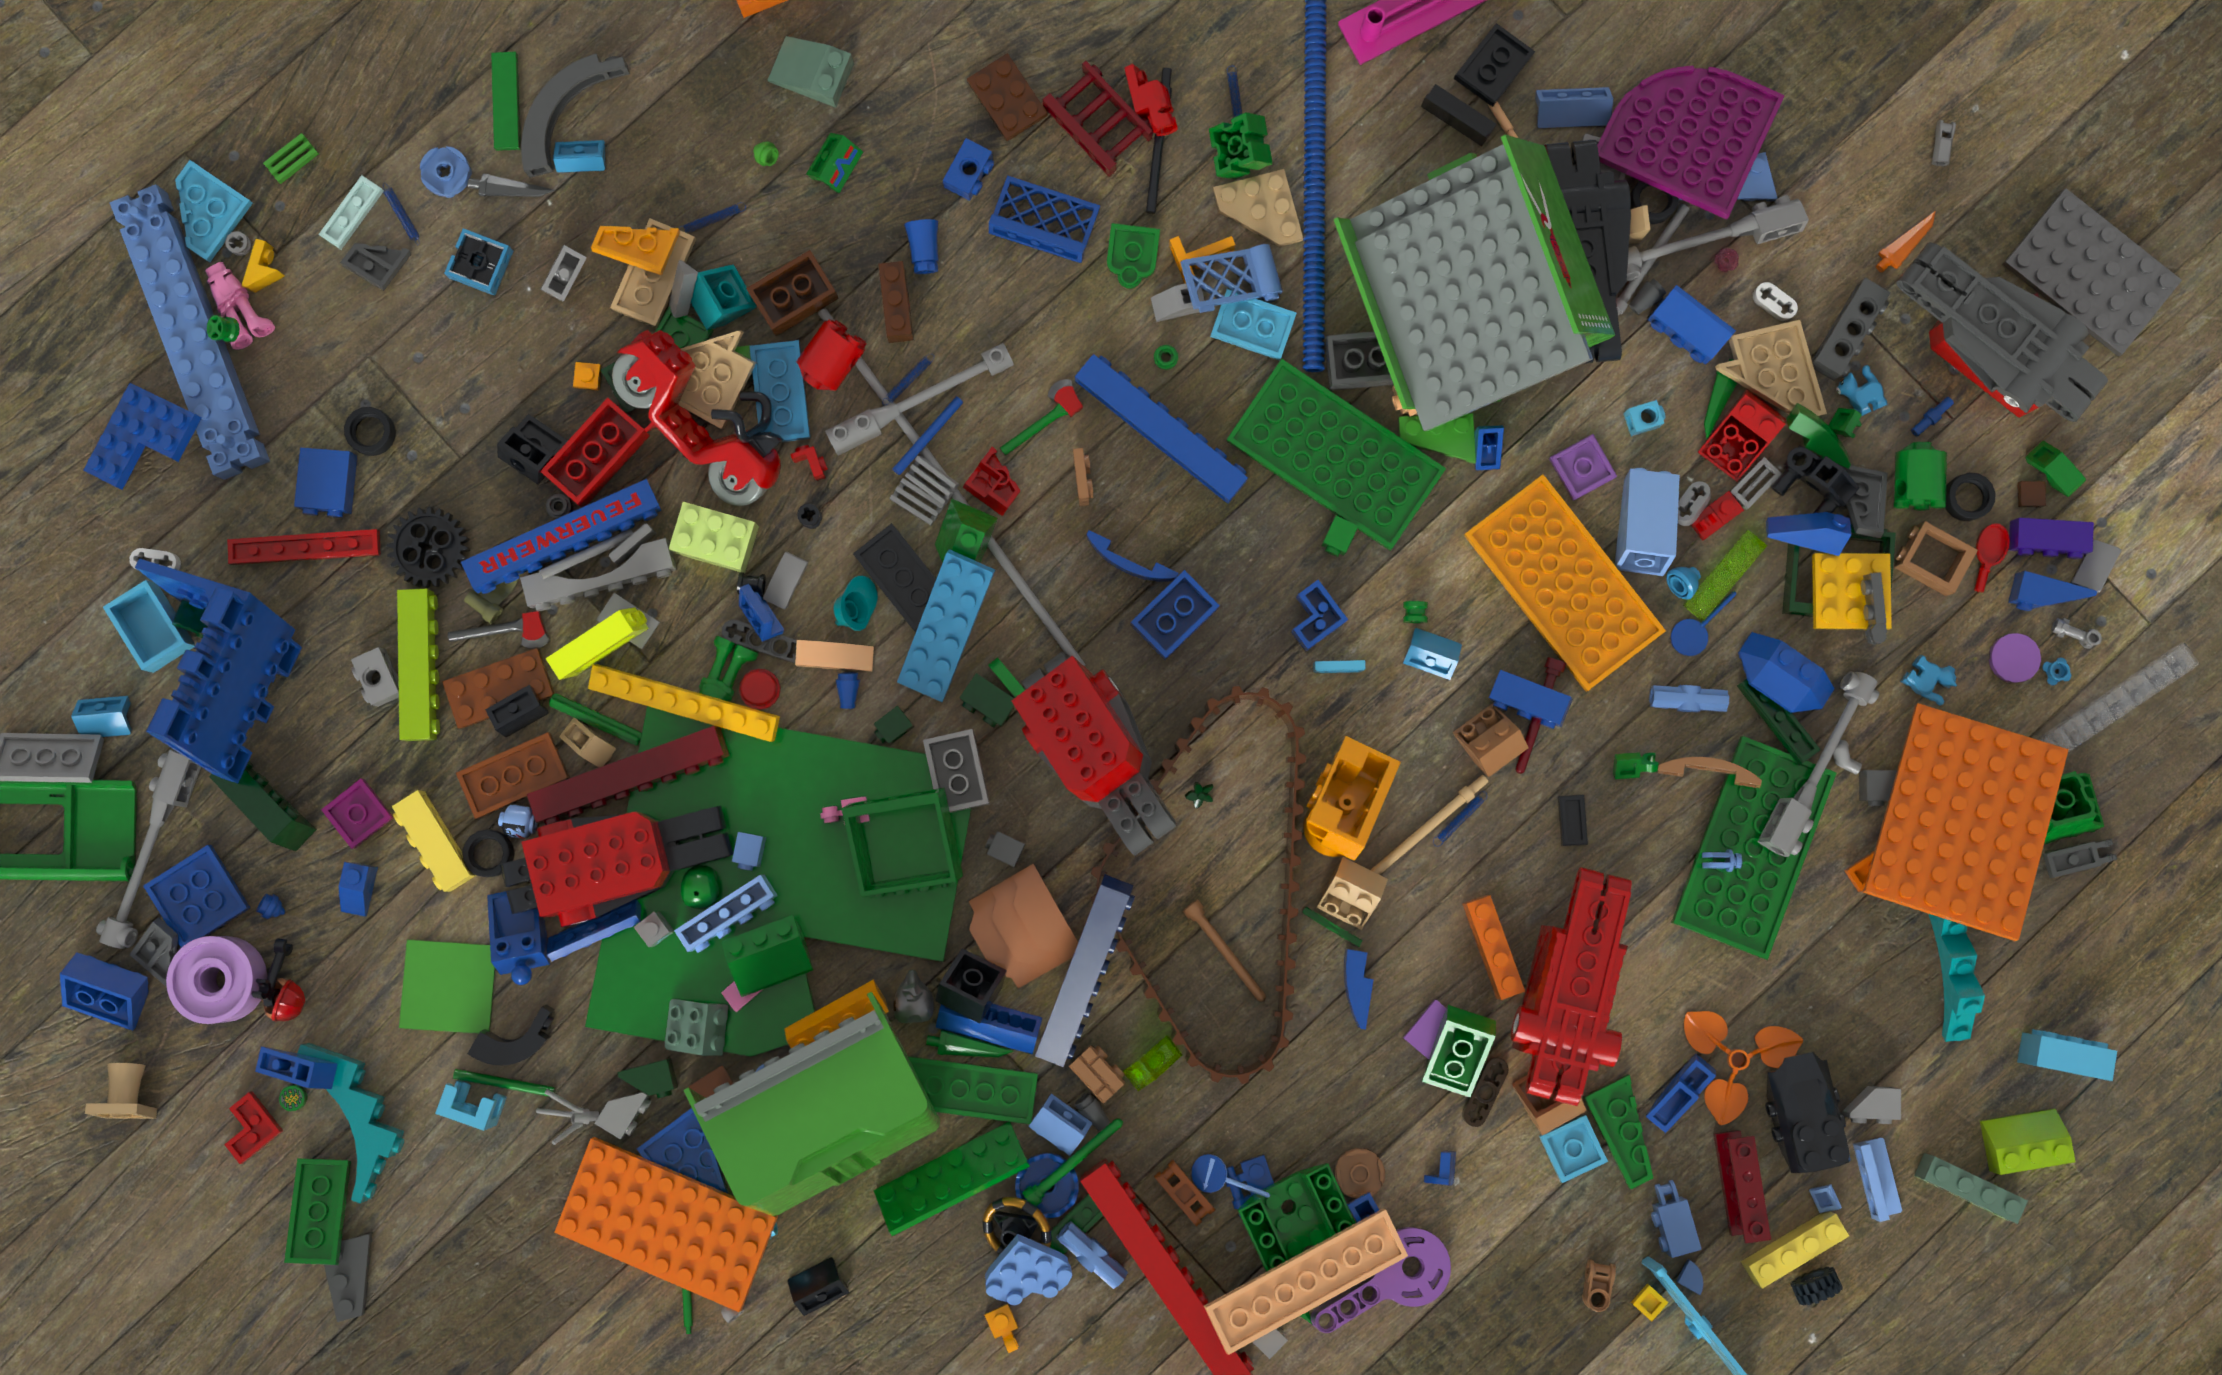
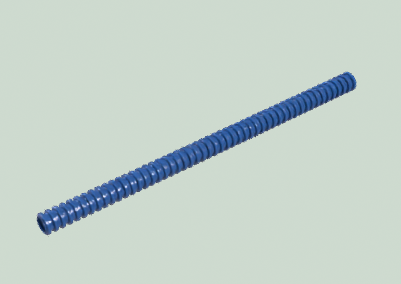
M1305 0V18H1307L1305 20V32L1307 34H1305L1306 49L1304 54L1306 57L1304 61L1306 64L1304 69L1307 71L1304 73L1306 77L1304 84L1307 86L1304 87L1306 92L1304 95L1306 100L1304 102L1306 107L1304 109V114L1306 115L1304 117L1306 122L1304 124V129L1306 130L1304 132L1306 137L1304 139V144L1306 145L1304 146V151L1306 152L1304 154V159L1306 160L1304 161V166L1306 167L1304 169V174L1306 175L1304 176V181L1306 182L1304 184V189L1306 190L1304 191V196L1306 197L1304 199V204L1306 205L1304 206V211L1306 213L1303 215V218L1306 221H1304L1303 226L1306 228L1303 230V233L1306 236H1304L1303 241L1306 243L1303 245V248L1306 251L1303 252V256L1306 258L1303 260V263L1306 266L1303 267V271L1306 273L1303 275V279L1306 281L1303 282V286L1306 288L1303 290L1305 295L1303 297L1305 302L1303 305L1305 310L1303 312V317H1305L1303 320L1305 325L1303 327V332H1305L1303 335L1305 340L1303 342V347L1305 348L1303 350V355H1305L1303 358L1305 363L1303 370L1306 372H1321L1325 369V366L1322 364L1325 361V358L1322 357L1325 354V350L1322 349L1325 346V343L1322 342L1325 339V335L1322 334L1325 331V327L1322 325L1325 324L1323 319L1325 316L1323 311L1325 309L1323 304L1325 301L1323 296L1325 294V289H1323L1325 286L1323 281L1325 279V274L1323 273L1325 271L1323 266L1325 264V259L1323 258L1325 256V251H1323L1325 249V244L1323 243L1325 241V236H1323L1325 234V229L1323 228L1325 221L1323 219H1325L1326 215L1323 212L1326 210V207L1323 204H1325L1326 199L1323 197L1326 195V192L1323 189H1325L1326 184L1323 182L1326 180V177L1323 174L1326 173V169L1323 167L1326 165L1324 161L1326 154L1323 152L1326 151L1324 146L1326 139L1323 137L1326 136L1324 131L1326 129V124L1324 123L1326 121V116H1324L1326 114V109L1324 108L1326 106V101H1324L1326 99V94L1324 93L1326 91V86H1324L1326 84V79L1324 78L1326 77V71H1324L1326 69V64L1324 63L1326 62V56H1324L1326 54V41L1324 40H1326L1325 32L1327 29L1325 27L1327 23L1325 19L1327 16L1325 12L1327 5L1325 3L1327 0Z

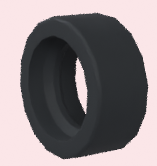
M1638 181L1630 193V209L1642 206L1640 194L1643 189L1651 185ZM1666 193L1668 197L1666 208L1659 213L1648 211L1650 224L1662 223L1668 219L1675 211L1679 198Z
M361 407L347 417L344 425V436L347 443L354 450L367 456H377L386 452L393 445L396 429L392 419L383 411L374 407ZM374 417L382 422L384 433L378 443L367 446L358 441L356 429L363 419Z
M1969 472L1955 477L1946 486V511L1960 521H1972L1985 516L1991 511L1995 503L1996 493L1993 484L1987 477L1979 473ZM1972 483L1980 489L1983 499L1981 506L1977 510L1965 511L1958 505L1956 490L1961 484Z
M488 829L477 831L464 844L462 851L463 862L468 870L477 876H499L502 874L500 865L513 861V844L502 832ZM483 839H494L502 847V860L493 868H483L474 859V849Z

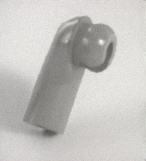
M1840 740L1833 753L1834 762L1837 766L1857 775L1862 764L1850 758L1848 742Z

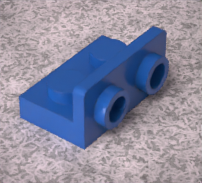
M749 584L740 587L739 607L761 641L763 642L783 634V626L763 597L758 592H754Z

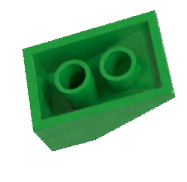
M1448 1005L1441 1020L1422 1082L1471 1097L1496 1037V1020Z

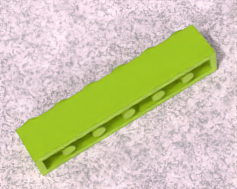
M429 589L397 590L399 740L403 741L437 740V734L440 733V722L436 719V709H439L440 706L439 696L436 694L439 672L435 669V660L439 657V649L435 645V635L438 634V622L435 620L438 599L434 592Z

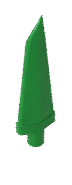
M1719 371L1716 372L1704 420L1706 439H1708L1737 384V382Z
M941 1030L940 1037L928 1035L926 1045L938 1047V1055L998 1058L1013 1052V1050L953 1034L945 1030Z

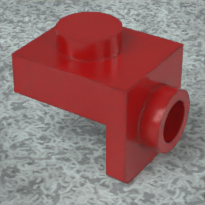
M800 446L795 449V453L790 454L794 463L808 459L816 481L826 478L824 471L828 470L825 459L823 456H818L814 446Z

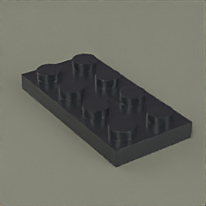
M891 523L855 551L853 555L916 632L936 578Z

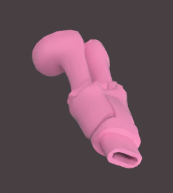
M218 262L205 270L208 276L207 283L210 285L213 298L217 304L218 313H221L223 318H235L239 323V335L234 342H230L233 349L246 348L253 342L251 334L237 315L239 310L243 314L250 332L255 337H265L275 330L271 320L259 317L248 301L249 294L247 289L241 286L240 281L233 275L230 269H226L223 262Z

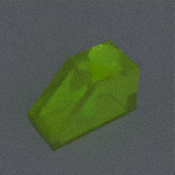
M1167 1035L1123 1070V1073L1136 1090L1140 1091L1162 1075L1182 1056V1053Z

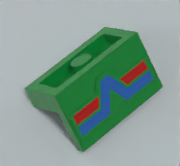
M830 133L806 175L813 180L824 182L836 193H840L863 151L844 135Z

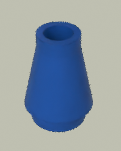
M838 673V679H835L840 699V708L853 709L855 708L860 683L858 673Z

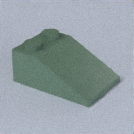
M786 36L769 75L768 82L836 108L853 68V58L851 53L827 44Z

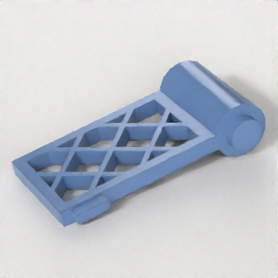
M1262 244L1245 250L1185 259L1180 262L1193 309H1199L1200 313L1215 310L1214 306L1257 298L1265 299V302H1272L1279 299V295L1283 292L1269 244ZM1243 257L1245 263L1243 271L1232 264L1235 258ZM1218 261L1225 266L1222 275L1210 268L1213 262ZM1191 265H1196L1204 270L1200 279L1191 273ZM1228 270H1231L1240 277L1236 285L1224 278ZM1207 273L1218 280L1214 289L1203 282ZM1243 279L1251 284L1252 293H1246L1239 288ZM1221 283L1232 290L1229 297H1224L1217 292ZM1199 287L1210 294L1208 300L1199 301L1197 294Z

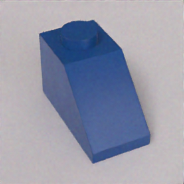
M344 862L339 883L341 912L367 917L378 867L355 862Z

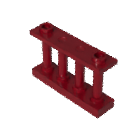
M1085 61L1082 63V72L1085 75L1060 98H1054L1049 93L1042 99L1043 107L1104 173L1110 177L1116 172V158L1141 135L1149 142L1152 139L1153 131L1151 130L1150 122L1144 117L1140 118L1102 78L1103 74L1096 65L1093 64L1091 66ZM1092 82L1102 93L1077 115L1073 114L1071 116L1065 110L1067 108L1066 105ZM1109 100L1118 111L1093 133H1087L1082 128L1083 122ZM1126 117L1135 128L1111 150L1104 151L1098 145L1100 144L1099 140Z
M1740 1130L1713 1133L1729 1234L1731 1236L1743 1235L1744 1243L1746 1244L1771 1240L1755 1136L1742 1137Z

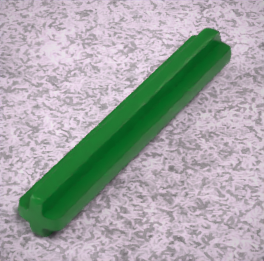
M554 693L550 698V707L633 745L640 743L642 732L560 694Z

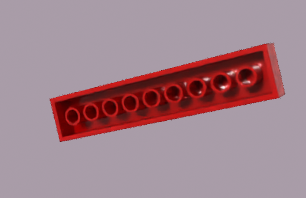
M1104 1158L1084 1172L1080 1177V1182L1212 1374L1253 1375V1363L1245 1351L1240 1353L1237 1350L1229 1355L1225 1352L1204 1308V1305L1209 1303L1208 1297L1201 1287L1196 1290L1193 1285L1195 1284L1194 1277L1186 1266L1181 1268L1178 1264L1180 1262L1179 1255L1172 1245L1168 1247L1165 1245V1235L1157 1224L1152 1226L1149 1221L1151 1219L1150 1213L1143 1203L1139 1205L1134 1200L1136 1193L1128 1182L1123 1184L1119 1178L1121 1177V1171L1113 1160L1108 1162Z

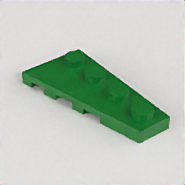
M1627 1074L1583 1096L1628 1188L1633 1189L1653 1179V1173L1642 1135L1643 1130L1636 1109L1637 1104L1635 1096H1633L1631 1078Z

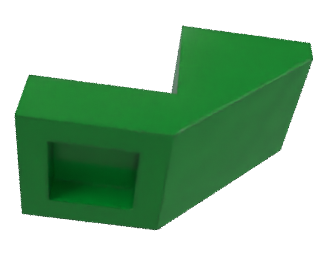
M2044 440L2025 457L2028 464L2046 474L2049 486L2067 497L2086 481L2083 474L2063 452Z

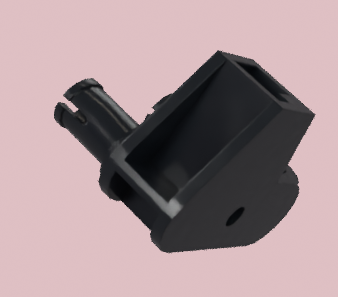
M1802 445L1789 452L1787 460L1783 464L1785 471L1770 486L1777 494L1784 496L1796 479L1803 481L1825 498L1813 513H1833L1836 508H1843L1859 490V486L1844 468L1827 456L1818 457ZM1799 459H1805L1806 463L1804 465L1797 466L1796 461H1798Z

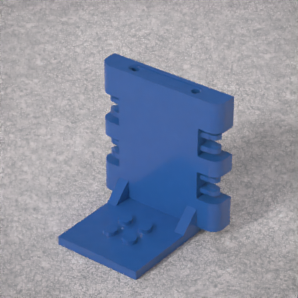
M139 558L135 568L179 602L183 599L196 608H205L200 621L208 626L203 628L201 632L203 634L201 642H196L194 649L196 652L185 650L177 666V669L185 675H180L178 680L180 685L171 694L173 699H161L146 732L208 772L225 780L239 783L253 753L242 746L247 739L246 733L249 728L253 727L254 720L267 723L274 708L272 704L264 699L269 693L268 687L270 683L274 682L276 674L284 677L289 676L302 649L299 644L291 639L295 629L250 592Z

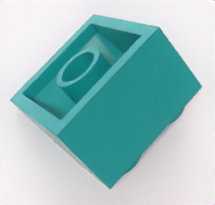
M734 264L698 272L691 303L706 330L725 326L757 307Z

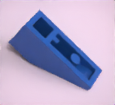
M1820 512L1768 517L1766 520L1768 538L1836 556L1841 554L1852 535L1850 518L1840 514Z
M2022 571L2015 574L2008 602L2016 604L2017 609L2031 611L2034 608L2096 596L2097 591L2032 572Z
M261 1046L255 1072L306 1088L332 1089L338 1064L316 1057Z

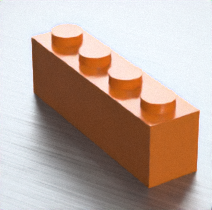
M1485 895L1462 903L1496 999L1503 1000L1525 992L1491 895Z

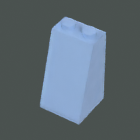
M1630 468L1624 479L1614 564L1618 570L1664 576L1676 557L1680 475L1672 474L1668 471L1654 472L1647 471L1644 468Z

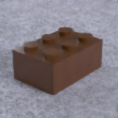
M810 250L746 288L775 336L780 335L839 299L835 289Z

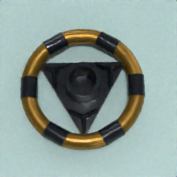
M1002 1197L993 1201L985 1210L982 1219L983 1232L990 1246L999 1255L1017 1234L1030 1239L1038 1225L1041 1228V1244L1050 1248L1052 1237L1049 1223L1043 1213L1029 1201L1017 1197ZM1007 1206H1014L1021 1208L1023 1211H1025L1031 1216L1001 1212L997 1210H1000ZM993 1217L1002 1230L1000 1239L1003 1244L998 1241L993 1232Z

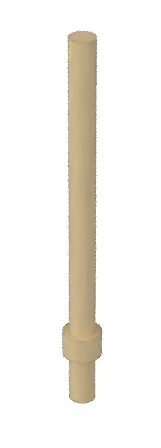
M1481 775L1468 787L1465 785L1458 791V796L1375 865L1371 871L1379 875L1383 873L1465 802L1469 803L1475 798L1474 794L1489 782L1487 778Z

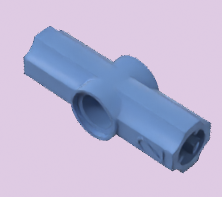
M1653 685L1649 693L1650 707L1671 708L1681 712H1727L1729 695L1728 690L1701 689L1700 686L1679 685L1678 687Z
M1072 1221L1060 1230L1056 1237L1057 1240L1070 1250L1088 1271H1094L1113 1289L1124 1281L1128 1274L1127 1270L1118 1261L1113 1259L1107 1249L1093 1237L1091 1239Z

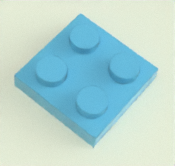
M1585 1114L1562 1124L1543 1136L1542 1134L1539 1135L1561 1183L1608 1162Z

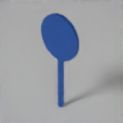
M1733 591L1701 623L1694 619H1685L1678 622L1671 632V643L1674 649L1685 656H1694L1701 653L1708 643V632L1705 625L1737 593Z

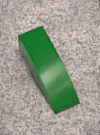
M1796 403L1786 418L1788 428L1803 436L1805 448L1821 456H1827L1835 463L1849 469L1851 466L1849 455L1835 432L1811 410Z

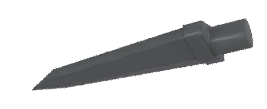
M486 173L482 174L481 179H468V188L479 189V196L540 197L555 191Z

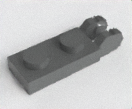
M1880 572L1864 575L1861 581V592L1865 595L1866 600L1863 613L1865 620H1868V627L1864 631L1865 639L1868 644L1872 645L1881 644L1887 639L1886 613Z
M2112 838L2097 842L2091 841L2043 853L2049 878L2099 867L2103 863L2117 860L2116 854L2111 853L2099 857L2097 848L2113 845Z

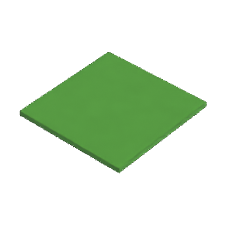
M407 940L399 1028L478 1034L484 1029L490 1031L495 967L491 963L490 945Z

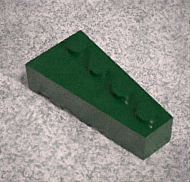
M248 761L239 783L225 780L214 774L209 776L271 843L297 851L317 830L278 791L268 784L269 781L263 775L256 773L252 769L254 766L250 761Z

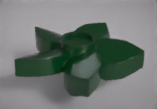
M1195 782L1194 790L1188 791L1185 794V798L1193 801L1197 809L1202 805L1203 801L1213 802L1211 795L1208 793L1214 786L1209 784L1202 788L1199 782Z

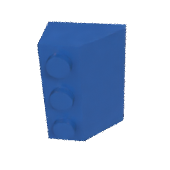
M1677 285L1664 297L1647 319L1651 322L1650 325L1654 330L1659 333L1664 332L1670 337V341L1675 346L1683 347L1690 352L1693 360L1698 363L1703 362L1705 365L1712 360L1736 332L1735 329Z
M78 952L60 972L62 1006L132 1031L136 1028L148 996V977Z

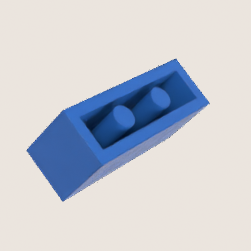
M1502 670L1499 671L1489 696L1490 700L1494 701L1493 706L1507 711L1508 707L1517 710L1516 715L1531 720L1533 716L1541 720V725L1554 729L1555 726L1562 728L1573 700L1571 696Z

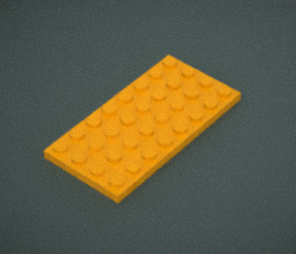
M1544 474L1464 534L1561 661L1566 663L1568 670L1586 692L1666 632Z

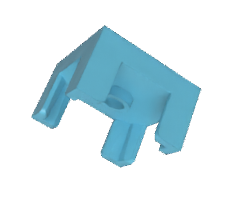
M458 1080L455 1086L449 1083L445 1085L435 1114L483 1131L497 1126L507 1096L496 1093L493 1099L484 1097L481 1099L478 1107L465 1102L471 1087L469 1083Z

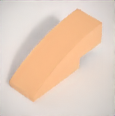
M797 640L795 665L797 667L872 672L874 647Z

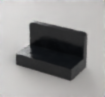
M530 685L485 709L495 730L504 737L514 734L549 714L547 708L540 703L533 687Z
M832 1257L787 1280L793 1303L803 1316L849 1293L848 1286L839 1275L835 1260Z

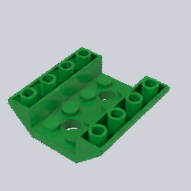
M1328 1163L1300 1170L1262 1190L1270 1194L1269 1198L1255 1193L1238 1209V1213L1266 1272L1302 1253L1305 1247L1315 1246L1355 1224L1354 1218ZM1288 1199L1292 1200V1211L1283 1213L1282 1203Z

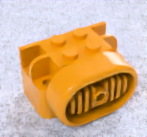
M1345 736L1332 763H1327L1323 772L1319 775L1315 784L1317 787L1306 804L1308 810L1303 821V831L1310 846L1323 855L1330 857L1345 856L1355 861L1367 843L1401 762Z

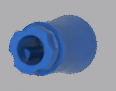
M923 219L905 223L912 264H914V273L931 274L937 272V262H939L938 220Z

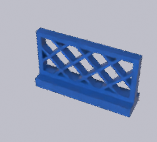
M1007 175L996 208L989 221L988 233L1082 263L1100 205ZM1010 185L1021 188L1023 194L1012 199L1008 189ZM1037 193L1044 195L1046 202L1037 206L1034 205L1030 196ZM1027 199L1031 208L1019 213L1015 203ZM1063 201L1068 204L1070 209L1058 214L1053 204ZM1011 205L1015 213L1014 216L1010 218L999 216L1001 209ZM1049 206L1054 216L1043 221L1038 211ZM1084 208L1093 211L1091 218L1081 221L1077 214V211ZM1034 213L1039 223L1032 226L1025 224L1022 218ZM1073 214L1077 224L1066 228L1061 218ZM1058 221L1062 230L1054 234L1049 232L1045 225ZM1081 228L1084 234L1083 241L1073 240L1069 233Z

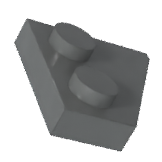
M354 243L340 263L346 269L384 291L411 256V252L406 248L393 250L388 249L387 246L376 245L371 247L367 244Z
M158 918L151 923L129 954L165 986H167L166 979L169 965L177 953L178 934Z

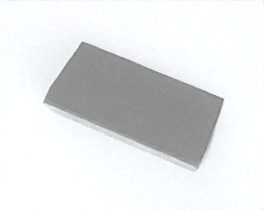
M682 260L678 261L669 300V306L675 318L688 315L698 274L696 270Z
M2094 539L2093 552L2085 554L2071 583L2096 590L2099 593L2122 549Z

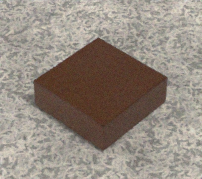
M2020 481L2017 483L2018 507L2046 506L2045 481Z

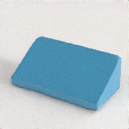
M605 141L555 142L553 161L556 171L560 173L605 170Z

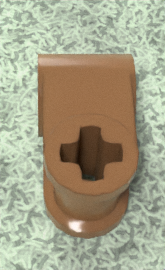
M1591 1259L1587 1261L1582 1300L1588 1308L1596 1312H1602L1609 1307L1612 1286L1616 1275L1615 1264L1594 1263V1260ZM1600 1292L1601 1302L1597 1305H1592V1295Z

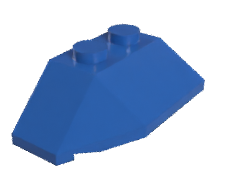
M1751 632L1738 651L1749 685L1790 713L1822 709L1835 689L1823 668L1782 640Z

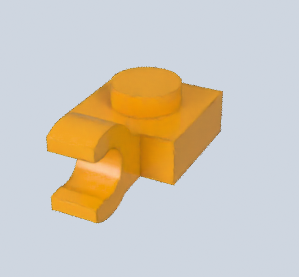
M1007 1303L986 1313L985 1318L994 1338L1003 1337L1008 1353L1017 1350L1019 1345L1012 1331L1019 1326L1009 1304Z

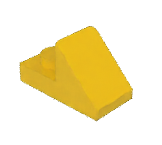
M255 239L241 285L250 292L256 293L285 276L280 271L268 267L274 258V247L266 241Z

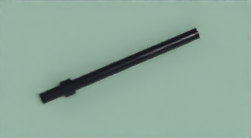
M1162 68L1161 83L1168 89L1171 99L1172 88L1170 83L1172 69ZM1156 133L1146 213L1149 214L1156 213L1164 136H1156Z

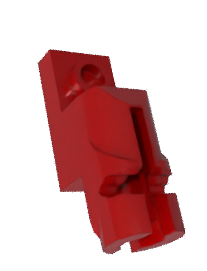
M1134 64L1124 67L1135 113L1146 119L1148 118L1153 133H1156V136L1169 135L1177 131L1176 118L1172 117L1171 114L1174 108L1165 85L1158 80L1148 82L1144 70H1140Z

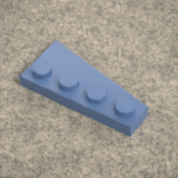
M1765 152L1757 155L1737 200H1766L1775 202L1778 199Z

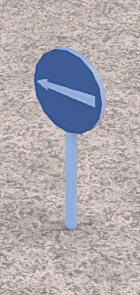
M1206 1154L1200 1156L1192 1166L1191 1175L1193 1182L1203 1192H1216L1227 1182L1266 1198L1270 1197L1268 1192L1228 1178L1226 1165L1216 1155Z

